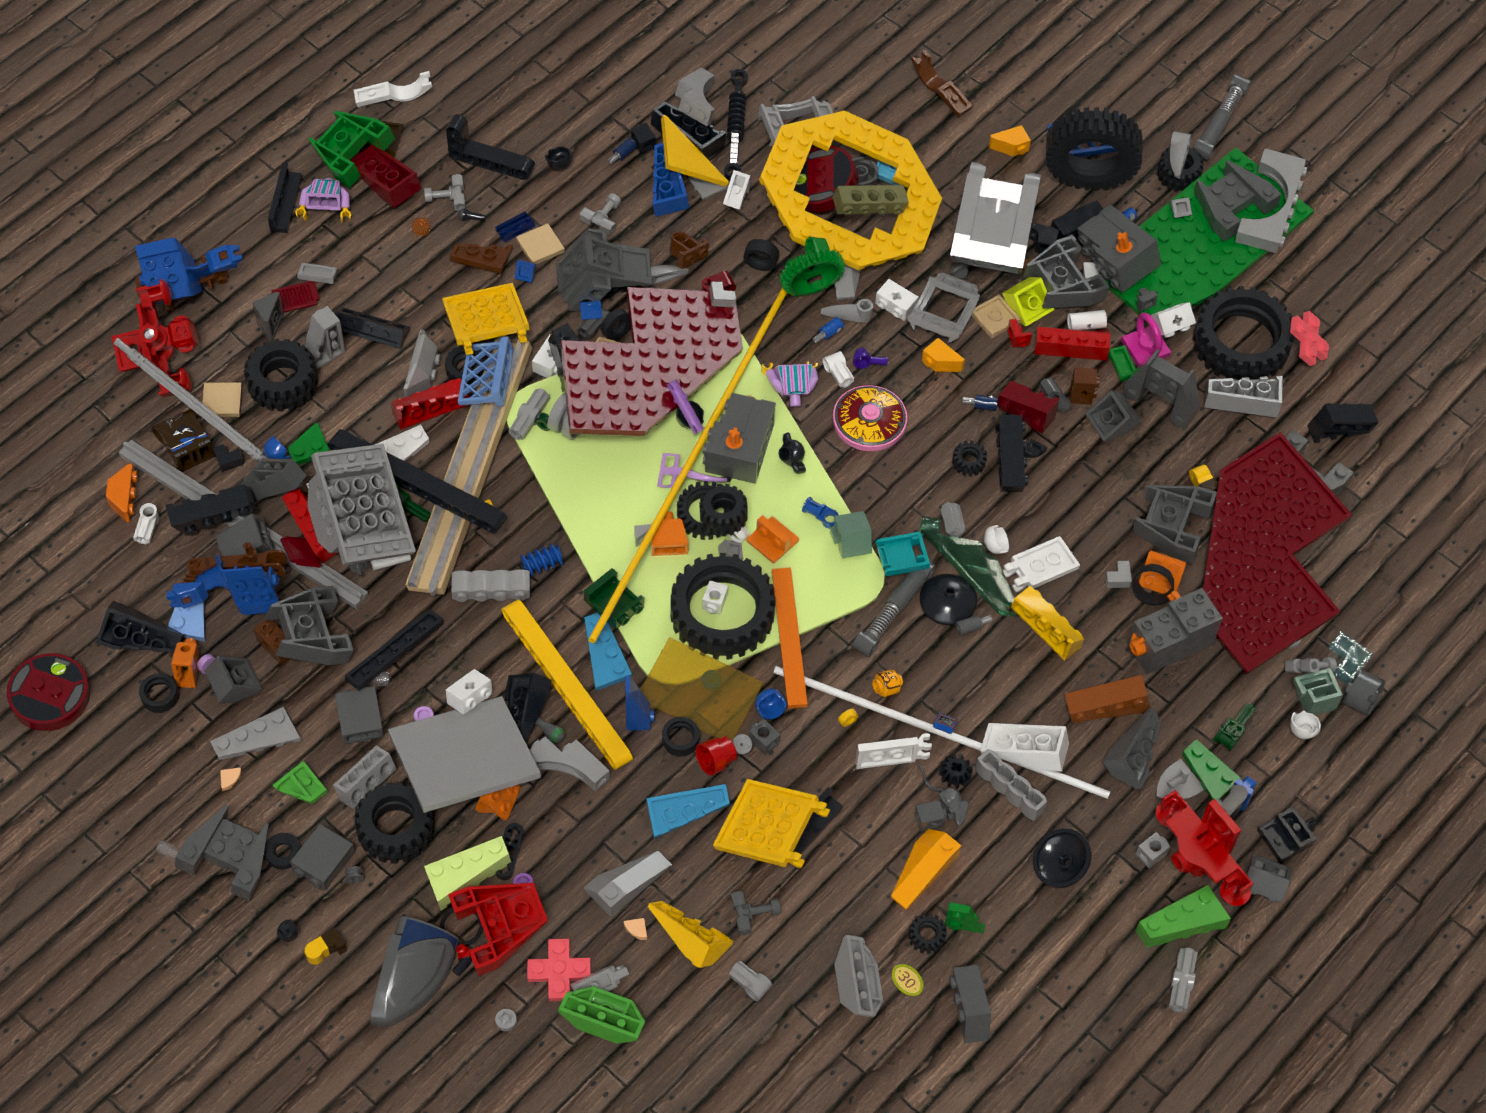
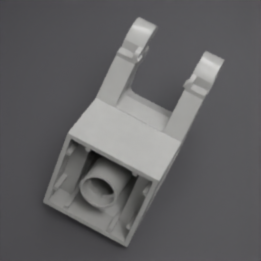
M971 162L950 254L951 262L1021 275L1041 174H1025L1023 185L986 179V166L977 162Z

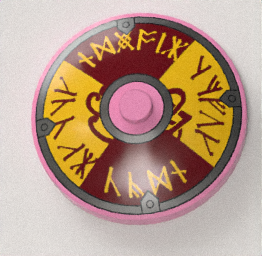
M865 385L850 389L838 399L834 407L833 425L836 433L845 443L859 450L879 451L889 448L901 439L906 429L907 411L903 402L893 392L879 386Z

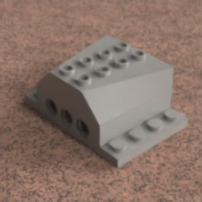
M384 444L318 452L311 455L316 475L309 481L307 506L317 541L329 553L339 552L343 565L410 555L416 552Z

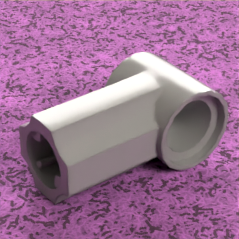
M741 961L736 962L729 972V977L745 988V992L755 1001H759L772 986L771 981L765 975L755 973Z

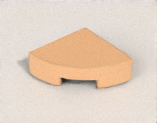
M241 768L220 770L222 791L231 789L241 778Z
M644 918L624 921V927L627 932L639 940H647Z

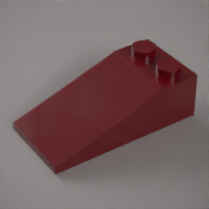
M371 145L350 160L357 167L360 178L380 198L394 208L422 189L416 172L374 145Z

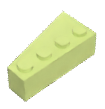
M500 836L424 867L442 911L451 903L448 894L466 887L479 886L480 882L487 877L490 878L495 875L499 869L505 868L511 860L503 838Z

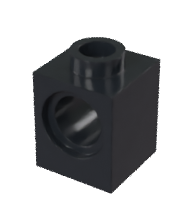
M647 122L631 128V139L635 141L636 149L640 154L654 149L656 137Z

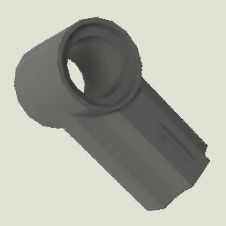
M601 307L602 318L585 319L577 328L581 337L586 340L591 339L599 330L603 320L610 311Z
M1052 377L1043 379L1040 382L1039 388L1045 393V397L1051 399L1054 397L1059 398L1057 411L1061 413L1066 412L1070 407V399L1063 394Z

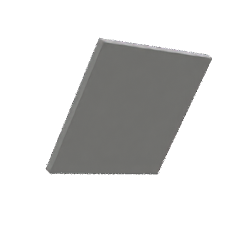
M502 696L481 702L464 715L457 710H453L388 729L390 739L424 813L541 778V773Z

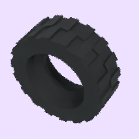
M462 345L453 348L451 352L449 351L448 356L445 358L446 375L449 380L458 378L462 380L463 372H460L456 367L459 361L466 359L464 346ZM481 350L473 351L472 355L475 357ZM482 357L479 361L483 363L485 361V357ZM484 369L476 375L478 377H481L484 372ZM474 377L467 381V384L471 385L476 379Z

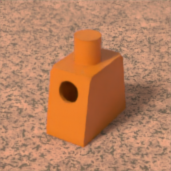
M667 511L652 538V556L688 554V540L682 519H674L673 512Z
M187 638L185 642H178L176 644L171 665L177 687L196 688L199 671L197 663L200 660L197 642L192 638Z

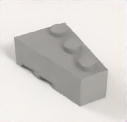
M328 306L312 314L305 347L314 357L316 369L345 353L340 320Z

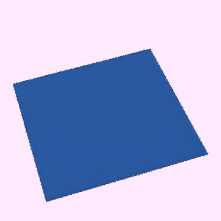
M601 301L580 302L581 320L602 318Z

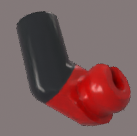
M464 944L456 948L459 962L452 969L453 973L458 977L472 962L470 949Z

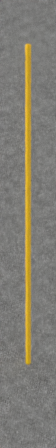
M783 288L780 290L588 639L589 642L595 643L704 446L709 428H713L715 421L720 417L726 400L733 393L787 295Z

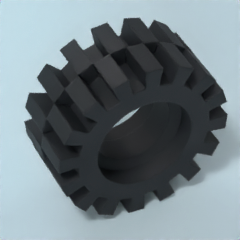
M967 440L963 444L960 442L953 452L952 464H954V469H957L959 474L962 471L963 476L969 473V477H972L973 473L975 476L979 472L981 473L983 468H985L987 452L984 450L983 445L979 447L980 443L976 442V444H973L972 440H970V443ZM964 455H972L977 460L975 462H967L962 457Z
M924 913L921 914L920 918L919 916L915 917V921L911 922L908 938L910 939L911 946L914 944V949L917 951L919 948L922 954L924 951H927V954H930L931 951L936 953L938 948H942L947 935L946 925H943L944 921L942 919L939 921V916L937 915L934 918L931 917V913H928V916H925ZM929 927L935 931L936 936L932 940H925L920 936V930Z

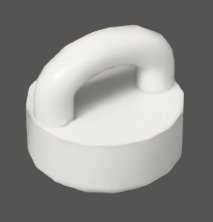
M744 526V528L741 527V531L738 533L734 532L739 539L734 535L730 536V534L729 537L732 541L742 543L749 536V531Z

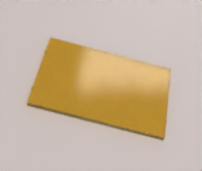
M669 637L640 691L649 701L650 706L673 717L690 718L697 724L699 730L715 738L726 736L732 741L739 732L764 683Z

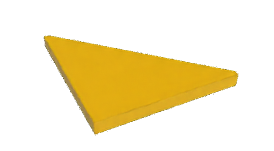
M663 115L661 124L666 169L726 187L729 181L666 115Z

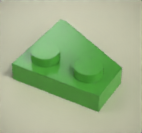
M304 761L272 785L277 791L312 805L328 793L327 789Z

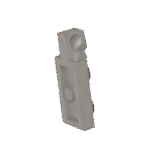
M611 965L570 985L573 992L592 986L610 991L616 988L621 983L619 979L629 975V972L624 965L616 968Z

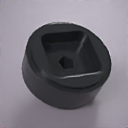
M291 920L281 922L277 928V936L285 942L293 941L299 932L298 925Z

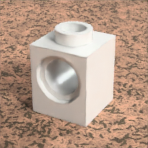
M709 581L703 597L702 609L712 614H721L728 596V585Z

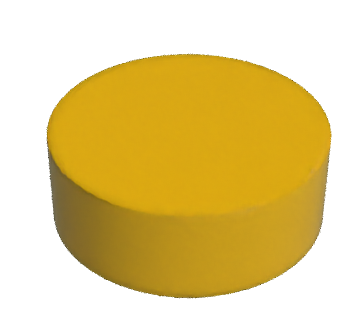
M849 709L839 716L838 721L843 727H847L857 720L858 714L854 709Z

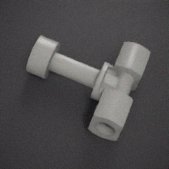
M452 175V186H449V190L432 191L431 188H424L425 202H433L432 198L450 197V200H454L456 211L464 209L465 199L462 193L464 190L462 175Z
M613 193L609 194L606 198L607 204L602 210L593 212L585 207L580 213L579 220L588 225L592 223L598 225L599 230L606 231V234L610 236L615 230L616 223L609 220L607 214L612 208L616 209L621 203L619 196Z
M1332 657L1323 658L1321 662L1318 659L1312 658L1303 660L1288 659L1285 661V671L1288 673L1318 672L1319 669L1331 668L1334 673L1337 669V662Z

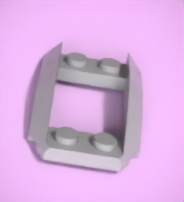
M811 96L810 99L802 102L772 105V107H765L764 104H761L759 106L758 120H763L771 140L769 146H773L781 126L784 125L782 120L801 117L813 112L815 117L832 114L833 111L830 104L826 101H817L815 96Z
M946 273L937 274L935 278L930 276L921 297L913 308L911 315L909 314L908 321L913 330L919 326L925 330L933 331L941 336L949 337L948 343L959 338L980 298V295L977 293V285ZM937 288L956 294L961 298L969 299L957 323L926 312Z

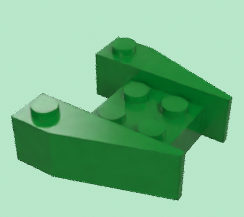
M334 111L333 113L337 120L317 141L311 137L308 139L333 177L339 183L350 188L360 177L357 167L350 161L352 157L367 142L385 151L395 140V137L390 127L378 119Z

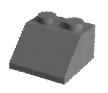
M1114 390L1108 392L1085 413L1104 442L1130 432L1141 422L1124 394Z
M217 656L204 670L219 702L236 703L263 690L248 658Z
M1253 853L1246 873L1254 883L1251 894H1260L1269 901H1279L1282 903L1290 882L1292 868Z

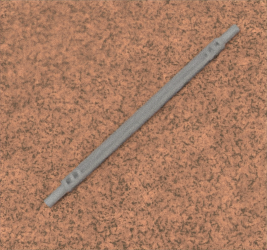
M119 338L114 341L113 344L126 353L131 361L257 462L261 458H267L264 452L136 349H131Z

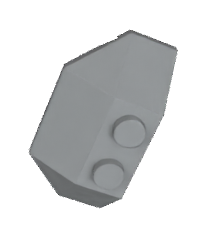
M424 329L419 330L403 388L404 397L427 390L431 387L432 380H436V366L440 365L441 355L438 354L437 345Z
M845 935L834 963L840 1003L855 1015L874 1017L883 1003L877 961L865 945L866 942L863 937Z

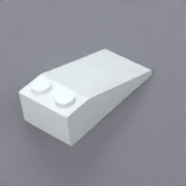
M988 723L980 751L983 754L989 749L997 753L1003 760L1042 771H1062L1069 746L1066 726Z

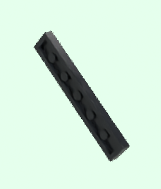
M427 610L344 675L345 681L358 691L442 626L444 624L443 618L432 610Z

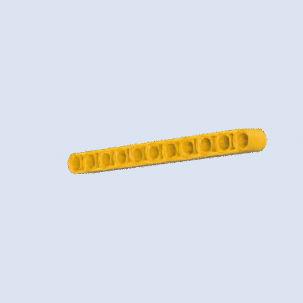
M517 599L501 608L506 621L547 678L551 679L552 685L611 767L617 770L631 762L633 757L627 746L521 600Z

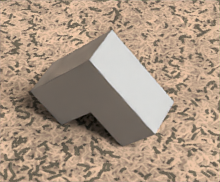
M711 281L709 292L712 306L734 307L736 302L735 291H724L722 282Z
M1117 561L1116 571L1106 573V588H1129L1131 586L1132 578L1129 561Z

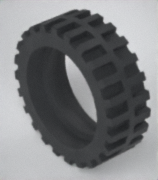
M1238 286L1237 290H1233L1232 287L1226 288L1224 293L1220 290L1215 293L1214 298L1210 296L1206 304H1203L1193 334V341H1195L1194 350L1195 352L1199 351L1198 359L1200 361L1204 360L1206 362L1205 367L1208 370L1210 368L1215 370L1214 374L1218 377L1221 374L1226 376V378L1236 380L1249 377L1250 380H1256L1260 377H1268L1269 374L1275 376L1278 369L1281 370L1284 367L1295 336L1290 333L1293 316L1291 313H1286L1287 307L1285 304L1280 305L1277 297H1269L1268 292L1264 290L1261 293L1256 291L1254 287L1247 290L1244 289V286ZM1226 317H1248L1260 322L1269 330L1274 339V345L1272 348L1261 353H1241L1230 349L1218 339L1213 329L1214 325Z
M720 553L719 557L707 554V558L701 560L700 557L695 559L693 566L687 564L684 567V574L679 573L677 575L676 583H673L670 618L671 622H673L675 634L679 633V640L682 643L688 642V649L691 651L699 650L700 655L706 657V654H711L713 659L719 660V656H726V660H729L735 654H738L739 657L745 656V651L748 649L753 652L757 649L758 642L760 644L764 643L766 634H770L772 623H774L776 598L774 586L769 584L770 577L767 573L761 574L762 568L758 564L754 567L751 565L750 559L746 558L743 561L739 559L737 554H733V557H727L726 553ZM709 581L730 583L743 588L754 598L756 610L753 618L746 624L734 629L718 630L701 624L692 616L690 600L693 594L702 587L707 586Z

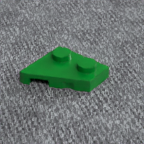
M318 423L310 427L287 448L290 458L297 465L312 461L311 455L313 453L329 451Z
M949 903L945 920L947 927L952 930L962 929L984 934L985 924L979 923L978 915L974 913L970 906Z

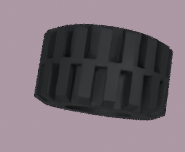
M1170 147L1166 148L1160 157L1157 169L1158 180L1162 181L1161 184L1167 186V189H1174L1175 192L1181 190L1182 192L1201 176L1204 167V160L1201 158V154L1196 153V149L1189 147L1179 179L1175 177L1171 167Z
M717 484V487H710V491L706 490L704 496L700 498V521L709 533L714 532L716 536L718 534H722V536L730 534L731 536L734 535L735 531L737 533L741 531V527L744 528L748 519L747 498L743 495L741 489L737 490L736 486L730 487V484H725V486ZM721 507H727L732 509L730 512L727 513H719L715 511L716 509Z

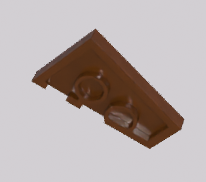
M455 244L450 254V261L501 274L513 251V245L497 247V245L490 244V247H480L478 244Z

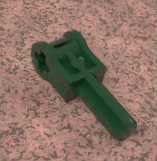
M396 483L404 512L408 511L423 522H428L431 513L410 500V495L401 490Z
M1246 703L1234 720L1229 717L1213 741L1223 744L1228 748V751H1231L1246 730L1244 725L1256 711L1254 705Z

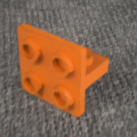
M762 515L757 519V528L747 537V542L770 562L775 563L799 542V537L773 516L767 519Z
M1150 550L1145 565L1157 564L1167 568L1174 577V591L1176 592L1186 562ZM1153 571L1141 574L1139 584L1142 587L1162 594L1171 589L1170 582L1162 574Z
M518 784L482 795L475 809L479 813H495L502 820H508L521 786Z

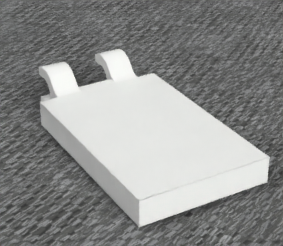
M1059 536L1012 556L1011 563L1004 565L1005 570L1002 573L1006 578L1012 576L1015 572L1017 573L1019 578L1014 580L1015 584L1012 585V588L1015 592H1019L1026 586H1031L1034 589L1078 570L1080 564Z
M922 734L919 739L913 737L858 744L855 759L856 769L915 762L916 759H929L930 752L924 753L921 750H931L932 743L923 742L930 739V734Z

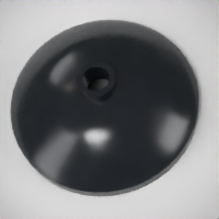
M936 575L923 585L920 592L919 600L922 611L929 619L941 625L953 626L957 621L970 618L977 607V594L974 587L966 579L958 575Z
M1057 829L1048 833L1040 840L1034 851L1033 867L1037 877L1046 885L1054 888H1066L1076 884L1084 877L1090 867L1092 858L1090 845L1083 835L1072 829Z

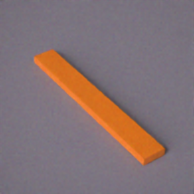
M791 567L772 569L771 573L776 598L775 606L787 708L807 707L808 703Z

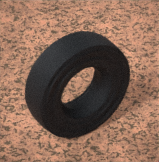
M616 309L610 312L601 324L602 334L610 340H617L624 336L631 326L629 313L623 309ZM621 320L618 326L612 329L614 324Z
M290 833L275 834L266 842L264 851L266 861L276 869H289L292 867L290 861L301 849V844ZM279 845H288L291 848V852L287 857L280 858L276 856L275 850Z

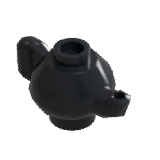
M789 432L783 434V445L778 452L779 458L785 464L791 466L796 474L805 473L806 468L802 462L805 450L802 443L792 440Z

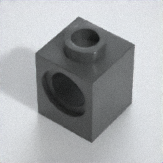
M765 719L751 726L749 737L752 743L764 755H767L780 744L781 734ZM765 734L767 737L762 738L759 735Z
M939 800L916 805L914 814L920 832L943 827L947 813L945 807H941Z

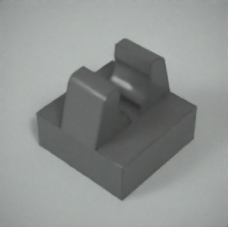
M1145 287L1138 290L1137 308L1140 312L1156 305L1158 295L1155 290L1149 292Z

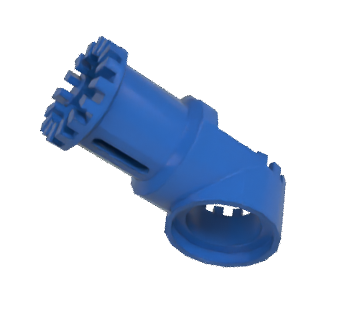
M808 497L804 502L805 505L802 507V512H808L816 516V519L820 520L823 526L828 529L834 526V522H827L825 518L839 515L838 512L827 507L826 504H820L814 501L812 497Z

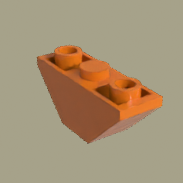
M127 464L107 480L106 498L109 507L126 522L131 521V515H134L135 511L134 503L132 502L136 498L134 482L138 481V472L134 471L133 464Z

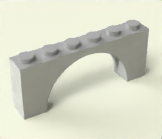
M1264 149L1258 173L1270 177L1281 187L1286 203L1279 212L1263 219L1242 218L1235 242L1277 253L1279 247H1283L1285 237L1282 235L1283 232L1287 233L1290 223L1287 220L1288 218L1292 219L1294 209L1291 207L1292 204L1296 205L1299 196L1296 194V191L1301 190L1303 181L1300 179L1301 177L1305 178L1308 168L1305 167L1306 159Z

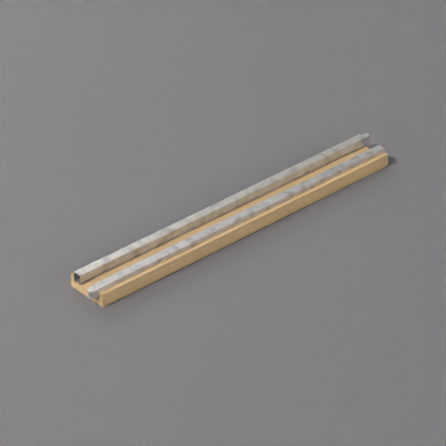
M506 335L500 336V337H498L497 339H495V342H500V341H501V337H507V336H506ZM518 339L517 343H512L514 350L504 406H497L495 402L471 404L443 480L478 499L532 351L530 342L520 343ZM498 348L491 350L490 354L493 355L494 353H496L498 351ZM493 361L486 367L491 369L496 363ZM489 376L484 382L489 383L493 377ZM480 383L478 385L477 391L484 387V385ZM487 390L481 396H490L491 391ZM436 504L434 505L405 584L409 591L430 593L431 596L445 594L470 524L469 521Z

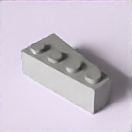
M1276 376L1275 379L1260 377L1256 380H1250L1249 377L1242 378L1241 380H1233L1232 378L1209 379L1204 394V408L1277 418L1282 405L1283 376Z

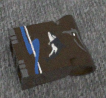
M192 409L151 427L153 434L165 445L181 472L215 457L211 441L196 419L195 411Z

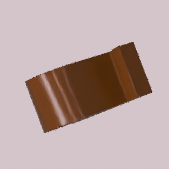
M680 231L672 234L670 253L678 258L677 266L684 269L707 257L709 242L706 239H702L700 244L684 232Z

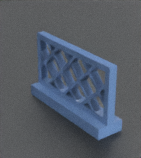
M501 337L500 342L472 344L473 351L481 350L482 352L475 357L472 354L466 355L458 404L469 405L495 402L497 406H504L514 350L509 337ZM498 348V351L493 355L489 353L491 350ZM487 355L489 358L481 363L479 360ZM494 361L496 365L488 369L486 366ZM477 363L479 366L471 371L470 367ZM484 369L486 373L478 377L476 374ZM489 376L493 377L489 383L484 382ZM474 377L476 381L468 385L467 381ZM480 383L484 385L479 391L476 392L474 390ZM487 390L491 391L490 396H481ZM470 391L474 394L470 398H464Z

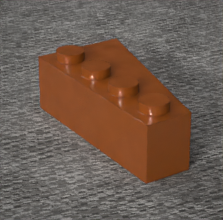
M1142 675L1065 694L1072 723L1145 713L1150 708Z

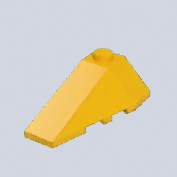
M663 901L652 902L648 905V908L684 956L691 960L692 964L696 967L703 968L713 965L734 942L713 927L709 930L701 926V921L696 918H685L682 911Z

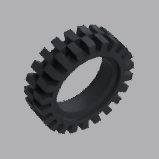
M700 481L696 482V487L692 484L689 485L688 490L685 488L683 494L679 495V501H677V519H682L684 529L686 528L688 535L691 532L694 538L700 535V540H705V536H708L709 540H713L714 532L709 533L707 528L702 526L701 522L693 519L689 513V507L695 500L704 496L706 490L710 491V487H716V482L713 481L711 486L708 485V481H704L703 486H701ZM723 507L724 513L730 512L732 510L730 508Z

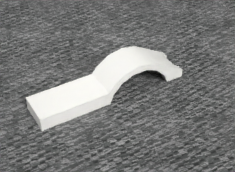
M430 72L420 73L419 78L414 83L406 86H396L387 81L355 89L356 105L361 107L389 99L401 102L416 99L432 88V83L429 82Z

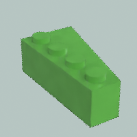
M1207 885L1139 921L1136 933L1146 948L1169 943L1179 938H1189L1195 934H1205L1216 929H1226L1231 918Z

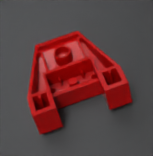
M534 883L471 886L448 894L457 920L477 913L486 935L487 944L469 950L478 976L498 969L548 922Z

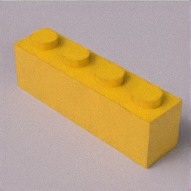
M1029 586L1013 599L1011 608L1064 661L1081 648L1084 642L1082 634L1075 630L1068 620L1055 610L1051 603H1047L1038 590H1034Z

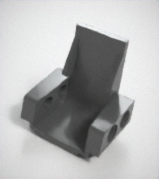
M588 228L564 252V256L556 263L558 293L562 294L563 301L568 303L569 311L581 312L580 302L600 301L612 287L652 285L649 249L608 243L606 231Z

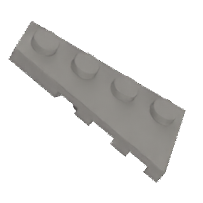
M284 707L224 734L210 741L220 761L245 755L246 752L255 750L259 752L263 751L264 748L272 746L280 747L289 742H301V739Z

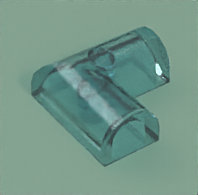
M1340 632L1329 647L1344 658L1336 668L1335 675L1341 682L1346 684L1354 680L1357 670L1363 669L1373 656V653L1343 632Z

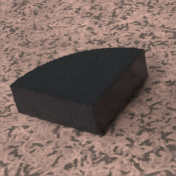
M1031 439L1026 446V450H1024V457H1039L1047 451L1048 447Z

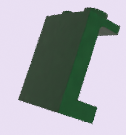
M613 568L584 590V601L600 616L620 582L617 579L618 572ZM626 587L607 622L615 629L621 625H626L633 615H637L643 610L644 597L642 595L637 597Z

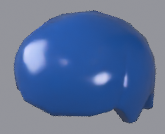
M274 436L265 443L263 450L267 458H290V455L287 456L285 454L286 448Z
M774 688L762 691L755 701V707L763 719H775L782 715L787 707L781 692Z

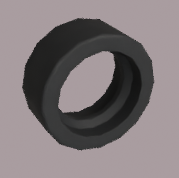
M763 239L749 241L744 252L745 262L750 267L760 271L772 270L779 258L778 248L773 243ZM755 253H762V254L766 255L767 257H762V256H759V255H757V254H755Z
M155 673L142 681L139 695L143 706L147 710L154 713H163L176 705L179 691L175 680L171 676L164 673ZM157 685L169 686L171 693L165 700L154 702L148 699L147 693L152 687Z
M675 717L664 725L662 744L667 752L671 755L682 757L690 755L696 750V746L700 742V733L697 724L693 720L686 717ZM676 728H685L692 733L693 738L686 745H676L670 741L669 734Z

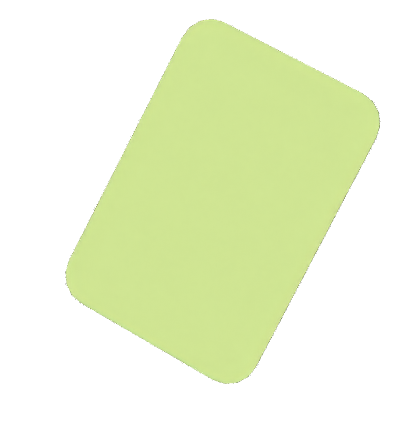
M742 334L743 349L741 354L735 356L727 366L716 372L714 377L706 384H702L692 396L687 397L688 401L698 403L704 410V422L702 423L704 428L750 347ZM753 355L733 393L753 396L757 400L763 399L776 402L775 424L756 484L731 479L730 482H716V487L717 484H722L723 486L730 484V487L734 485L737 487V490L741 489L748 505V519L745 527L749 531V536L757 528V519L763 515L767 519L773 516L799 537V542L775 563L770 562L747 542V538L741 545L743 561L748 558L751 560L752 566L755 567L758 564L762 568L761 574L767 573L770 577L769 584H773L772 569L791 567L799 635H802L860 610L875 601L883 589L885 574L881 561L873 548L870 554L842 558L838 549V543L834 544L830 529L824 527L822 522L816 519V516L808 512H802L805 500L808 497H812L814 501L826 504L827 507L836 510L839 515L851 513L778 392L770 384L766 375L762 374V366L756 356ZM557 374L528 385L516 393L507 418L509 429L517 418L520 406L523 403H527L535 389L541 388L550 395V399L541 411V413L550 414L557 399L565 393V391L562 392L561 390L562 385ZM677 408L667 414L666 418L657 426H653L645 436L580 434L576 439L570 440L562 436L561 432L557 433L551 429L544 431L537 425H532L523 440L515 439L593 583L611 568L618 572L617 579L619 581L622 579L639 546L636 547L634 526L652 524L671 490L668 487H657L662 454H679L678 467L683 468L703 432L701 430L693 434L692 429L680 426L676 420ZM723 409L721 415H725L726 410ZM787 432L790 433L792 440L799 441L804 447L805 456L802 462L805 465L806 472L803 474H796L791 466H788L779 458L778 452L783 445V434ZM702 447L690 470L710 476L724 477L705 472V465L702 464L704 457ZM667 456L665 466L672 467L675 456ZM665 474L662 485H670L672 475ZM689 477L685 478L668 511L673 512L674 519L678 518L677 501H679V495L683 494L685 488L688 490V486L691 484L696 487V482L700 481L701 486H703L704 481ZM697 499L690 505L689 513L693 519L701 522L700 499ZM723 507L715 510L719 513H724ZM828 516L825 520L827 522H834V517ZM692 532L689 535L686 533L688 554L652 556L651 540L626 586L637 597L640 595L644 597V608L639 614L633 615L626 625H621L618 628L638 666L649 678L668 685H681L702 678L703 674L707 671H718L780 644L776 606L774 623H772L770 634H766V640L763 644L757 643L756 650L751 652L748 649L745 651V656L739 657L738 654L732 655V659L726 660V656H719V660L713 659L711 654H706V657L700 655L699 650L691 651L688 649V642L682 643L679 640V633L675 634L673 630L670 607L673 583H676L677 575L679 573L684 574V567L687 564L693 566L694 560L699 557L701 560L706 559L707 554L719 557V544L725 539L732 541L729 534H726V536L721 534L719 538L713 535V540H709V537L705 536V540H700V535L694 538L692 537ZM721 583L728 585V596L721 614H712L702 609L703 597L707 586L702 587L693 594L690 600L692 616L701 624L713 629L729 630L738 628L750 621L755 614L756 604L754 598L746 590L734 584Z

